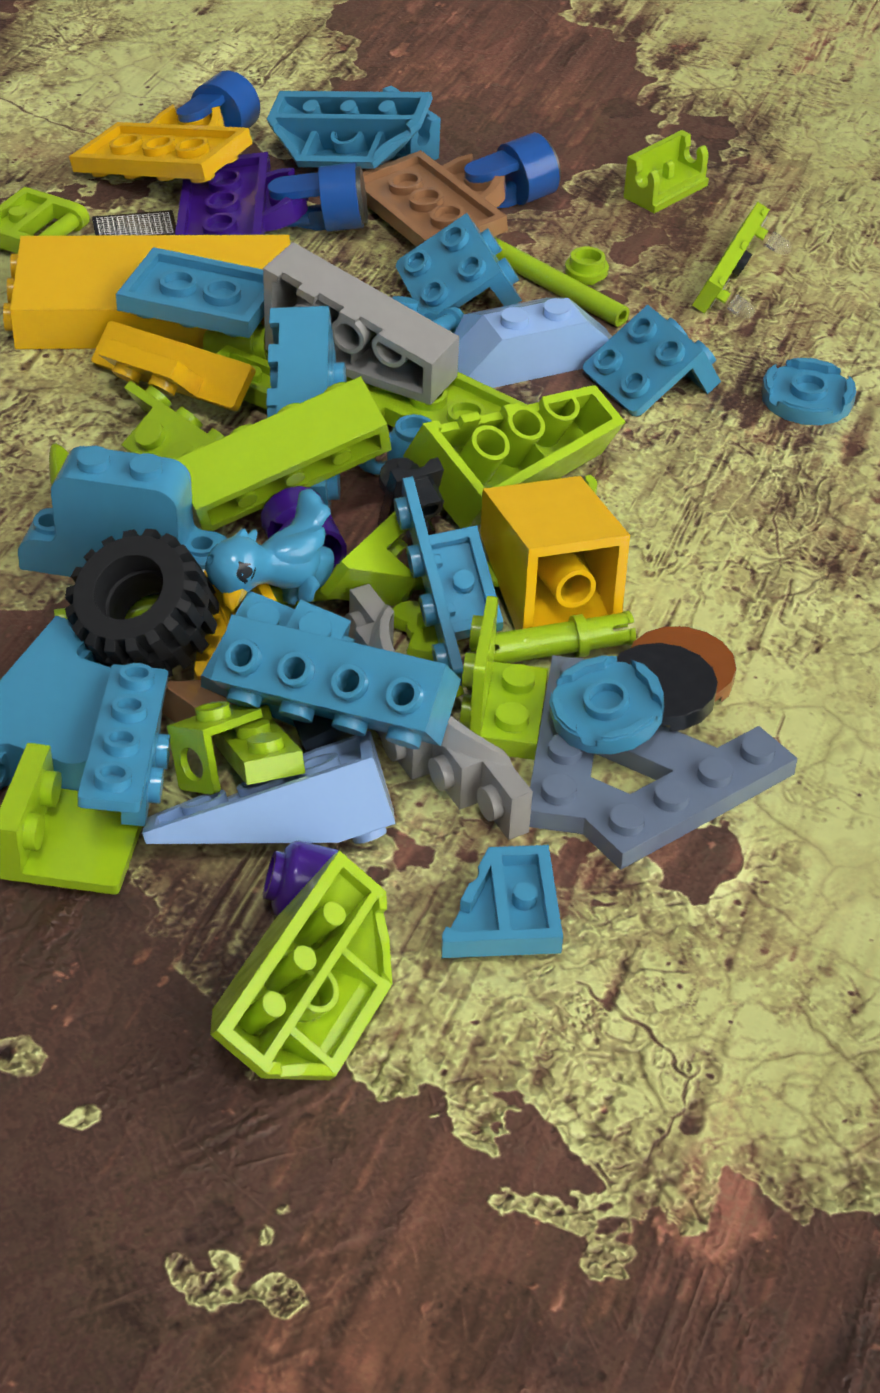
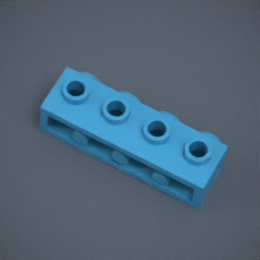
M231 614L210 679L228 692L227 701L238 706L260 708L262 702L280 706L278 713L297 721L312 723L313 717L316 715L332 719L331 726L340 731L357 736H365L367 728L387 733L385 739L393 744L416 750L420 749L421 742L441 746L461 681L444 663Z

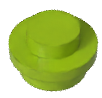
M589 246L578 247L571 252L570 257L566 260L565 273L585 285H594L607 277L609 264L605 260V253L600 249Z

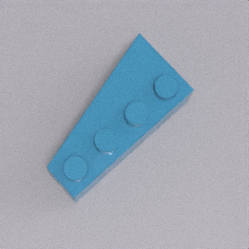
M329 306L270 308L269 324L272 329L274 344L268 345L271 388H267V418L277 414L281 408L288 404L302 403L324 393L328 387L335 383L346 382L345 362H336ZM340 474L309 487L320 494L325 505L330 510L331 500H340Z

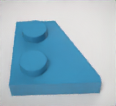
M549 845L488 847L478 866L477 879L469 883L460 900L458 915L451 928L446 927L442 934V958L562 953L563 932Z

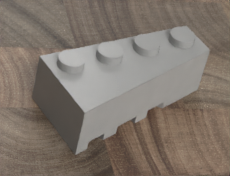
M294 242L263 268L266 350H268L269 344H274L272 329L269 324L270 308L329 306L336 362H345L346 377L355 379L361 376L367 384L429 405L456 379L458 375L459 354L458 335Z

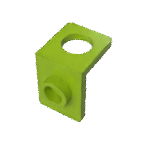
M227 701L211 702L196 707V716L168 725L167 730L168 734H170V745L179 788L184 791L209 795L220 792L221 787L211 736L262 718L261 708L230 705ZM189 748L194 750L201 760L203 768L201 779L195 776L189 767L187 760Z

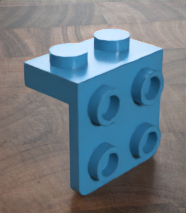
M467 213L402 256L396 262L397 271L412 298L419 301L418 307L437 312L449 307L459 308L489 287L504 306L517 304L522 301L513 284L519 281L517 274L506 258L499 261L496 257V254L502 251L497 240L488 228L480 232Z
M648 304L583 364V370L586 375L632 416L642 415L684 376H687L707 394L721 383L719 376L712 366L716 362L713 353L701 341L697 340L694 343L689 339L684 329L673 318L666 320Z

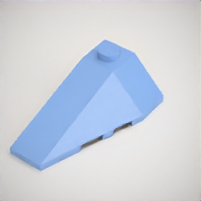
M367 731L365 736L355 735L303 753L304 774L246 785L245 782H242L237 786L238 793L228 797L225 790H220V792L213 795L203 794L147 817L143 828L144 840L146 844L292 843L294 841L339 843L351 838L353 843L361 844L375 840L387 832L386 827L396 823L394 808L371 732Z

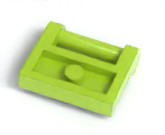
M24 186L0 204V250L18 253L20 236H33L54 218L58 220L38 236H67L72 231L78 232L90 222L89 213L83 205Z

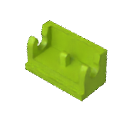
M680 130L628 156L623 198L655 214L708 186L709 178L706 177L708 164L707 147L705 145L698 147L696 151L697 159L694 160L689 152L691 134Z

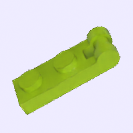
M261 705L260 707L263 714L262 718L213 735L216 747L246 785L305 773L302 750L273 720L268 705Z

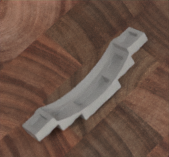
M370 584L350 589L349 613L345 615L346 619L351 620L349 637L355 639V643L395 652L393 647V609L381 600ZM451 715L441 746L421 742L420 749H410L387 741L385 739L387 733L375 730L381 738L388 758L393 762L398 761L411 780L430 774L436 788L440 791L445 790L459 810L478 803L484 817L488 821L494 820L508 840L529 833L533 791L515 770L509 756L503 749L480 737Z

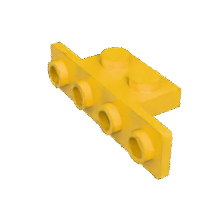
M115 321L107 323L91 358L94 364L111 370L114 375L127 382L132 381L138 385L141 380L147 382L148 385H152L165 395L174 397L177 392L231 411L239 410L256 373V369L248 363Z

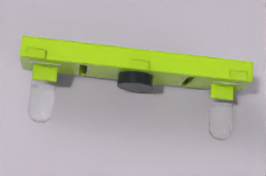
M759 202L756 203L692 306L705 314L716 299L724 304L726 303L731 293L726 291L723 286L731 273L739 276L753 254L748 252L746 248L750 245L754 236L762 241L765 238L768 230L762 227V222L770 209ZM773 231L764 245L782 255L789 254L792 250L791 243L775 231ZM738 294L734 296L726 308L733 314L746 319L752 318L755 314L754 306Z

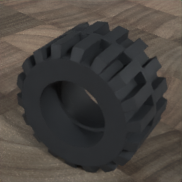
M133 529L123 531L121 539L115 540L111 536L101 541L104 547L97 552L91 549L83 557L87 561L83 567H75L70 576L75 585L66 588L65 599L70 605L65 608L67 619L73 625L71 627L82 642L84 641L85 646L88 650L92 651L98 662L110 668L115 664L142 663L151 668L166 669L168 677L173 676L172 669L179 665L183 669L187 668L193 663L190 657L196 651L202 654L209 644L205 636L206 634H214L218 624L213 615L219 613V602L214 596L216 591L208 577L184 544L181 545L176 537L168 533L161 537L157 530L145 529L143 534L139 536L136 530ZM161 592L157 601L146 612L134 618L125 619L130 608L138 600L149 594Z

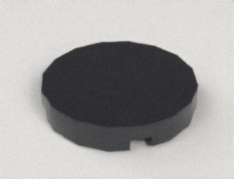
M652 643L634 646L617 655V662L631 664L632 659L644 664L658 677L664 692V712L660 726L670 725L669 731L685 730L701 723L713 711L718 681L713 667L699 654L681 646Z

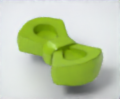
M409 600L397 604L393 608L394 628L406 632L410 639L406 650L407 655L434 661L432 645L439 642L435 627H425L419 601Z

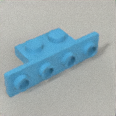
M413 476L402 478V497L394 498V508L400 530L409 529L413 545L406 546L412 578L422 577L426 594L419 595L425 627L434 626L439 643L432 645L433 660L446 664L461 679L459 686H462L463 663L456 640L470 638L473 615L483 616L487 596L497 597L478 527L476 525L428 535ZM499 604L496 632L503 630V618Z
M142 663L115 664L111 666L78 791V806L80 808L121 812V824L145 826L150 803H161L164 769H168L171 747L170 734H161L162 707L168 684V671L166 669L151 668Z

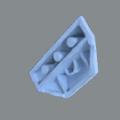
M542 298L464 314L454 333L459 336L458 372L491 388L583 369L585 361L613 337L604 326L569 298Z

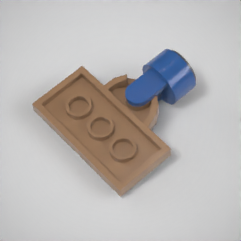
M533 132L501 144L497 152L474 161L473 154L457 157L441 166L420 150L380 165L375 169L364 171L363 176L367 206L417 247L466 213L480 232L487 228L493 236L507 232V215L497 208H509L516 204L524 205L555 193L559 187L561 170L557 154L551 143L544 136Z

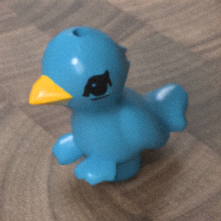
M305 489L299 493L295 518L291 524L273 534L262 545L256 542L257 530L253 529L248 534L245 529H241L234 536L226 538L211 549L206 559L205 570L209 581L222 593L224 604L231 612L236 609L246 593L257 585L269 584L281 588L283 602L294 606L297 600L300 601V599L312 602L315 592L328 580L334 566V554L330 548L323 546L326 533L322 525L329 517L331 510L322 502L320 496L315 491Z

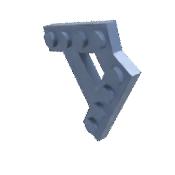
M552 655L530 789L533 793L529 827L583 834L611 862L622 870L795 774L798 758L760 726L718 748L681 732L669 731L667 726H659L649 740L633 750L612 755L597 754L656 780L631 794L592 778L594 753H587L570 746L556 732L550 714L549 701L551 692L553 694L557 687L556 681L563 671L585 659Z

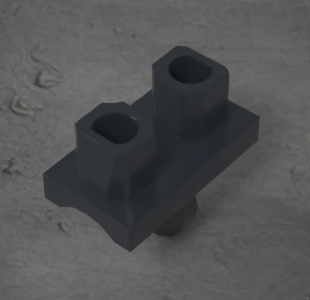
M438 457L429 459L425 466L419 467L408 458H393L385 462L381 467L378 479L380 488L385 493L377 523L378 526L395 512L394 498L402 497V478L413 476L428 535L435 534L436 530L430 518L439 514L444 504V499L439 492L444 468ZM408 530L402 540L408 546H411L413 542Z

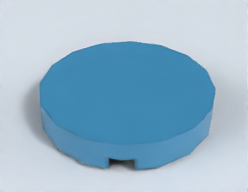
M793 358L786 360V365L777 368V364L773 365L763 377L761 388L762 401L771 412L784 420L802 425H825L845 418L854 406L856 397L855 382L850 376L846 380L845 377L840 375V368L826 361L815 358Z
M602 655L581 660L563 671L556 681L557 687L553 694L551 692L549 706L556 732L570 746L587 753L612 755L633 750L649 740L662 723L664 692L659 679L644 664L632 659L631 664L617 662V656Z

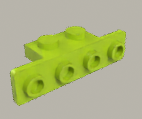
M132 381L125 385L124 389L148 413L121 444L127 452L137 454L150 453L158 457L176 459L192 447L208 445L225 437L214 428L208 433L204 432L201 429L203 424L184 407L180 406L175 412L170 408L172 405L171 401L152 385H149L146 390Z

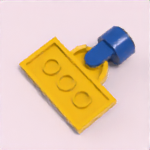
M221 71L199 86L193 92L191 100L178 108L177 111L172 104L160 112L150 123H115L69 156L73 172L91 173L93 177H104L114 174L124 175L126 179L147 176L156 177L158 181L181 178L190 179L192 183L207 182L215 177V172L224 165L236 161L238 155L253 144L249 128L259 118L260 100L255 88L244 76L234 71Z

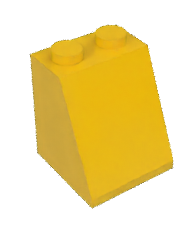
M581 476L483 489L480 536L498 580L515 630L568 622L569 617L572 615L583 614L585 619L623 612L630 534Z

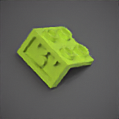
M487 596L483 616L473 615L469 648L477 649V652H466L462 686L467 687V690H472V695L463 694L460 723L488 742L503 749L509 757L535 760L547 687L548 668L494 662L498 597Z
M27 743L0 807V879L112 895L118 894L142 826L121 824V812L80 808L78 806V791L61 789L62 776L59 771H54L51 746Z

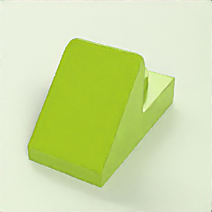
M395 512L339 563L320 589L327 598L350 601V589L370 584L386 605L394 606L399 603L416 581V578H412L410 569L398 559L406 549V546H408L402 538L409 529L400 530Z

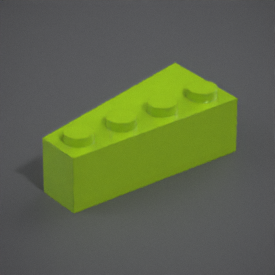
M592 385L543 396L537 403L522 406L520 402L503 405L500 411L479 415L478 411L459 416L457 421L441 424L439 420L423 423L403 457L410 459L419 467L425 466L429 459L439 458L444 468L439 486V492L444 499L443 507L461 529L481 524L482 493L484 488L559 479L602 454L626 422L598 387Z

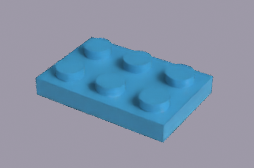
M153 247L116 293L117 310L136 314L141 318H156L179 323L188 328L198 327L222 332L230 337L250 338L264 318L263 269Z

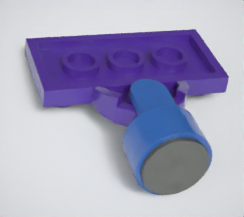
M268 152L238 155L236 161L224 165L215 172V177L207 182L192 183L190 179H183L175 235H265L267 231L284 227H301L316 231L326 230L327 232L364 228V223H368V209L362 168L357 166L356 162L319 166L317 173L295 175L294 168H281L271 171ZM320 196L321 204L307 205L309 197Z

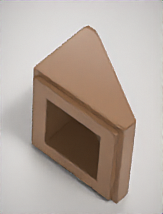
M201 680L169 681L162 713L174 722H179L196 716L195 708L200 705L227 700L226 697L201 687Z

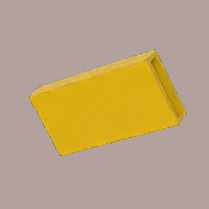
M290 235L20 236L18 253L11 254L10 257L11 278H7L8 303L3 305L5 331H13L15 349H96L109 321L122 323L197 348H203L204 333L208 329L188 328L175 322L156 318H141L136 314L118 311L116 293L153 247L263 269L290 245ZM264 318L261 320L262 325H265Z

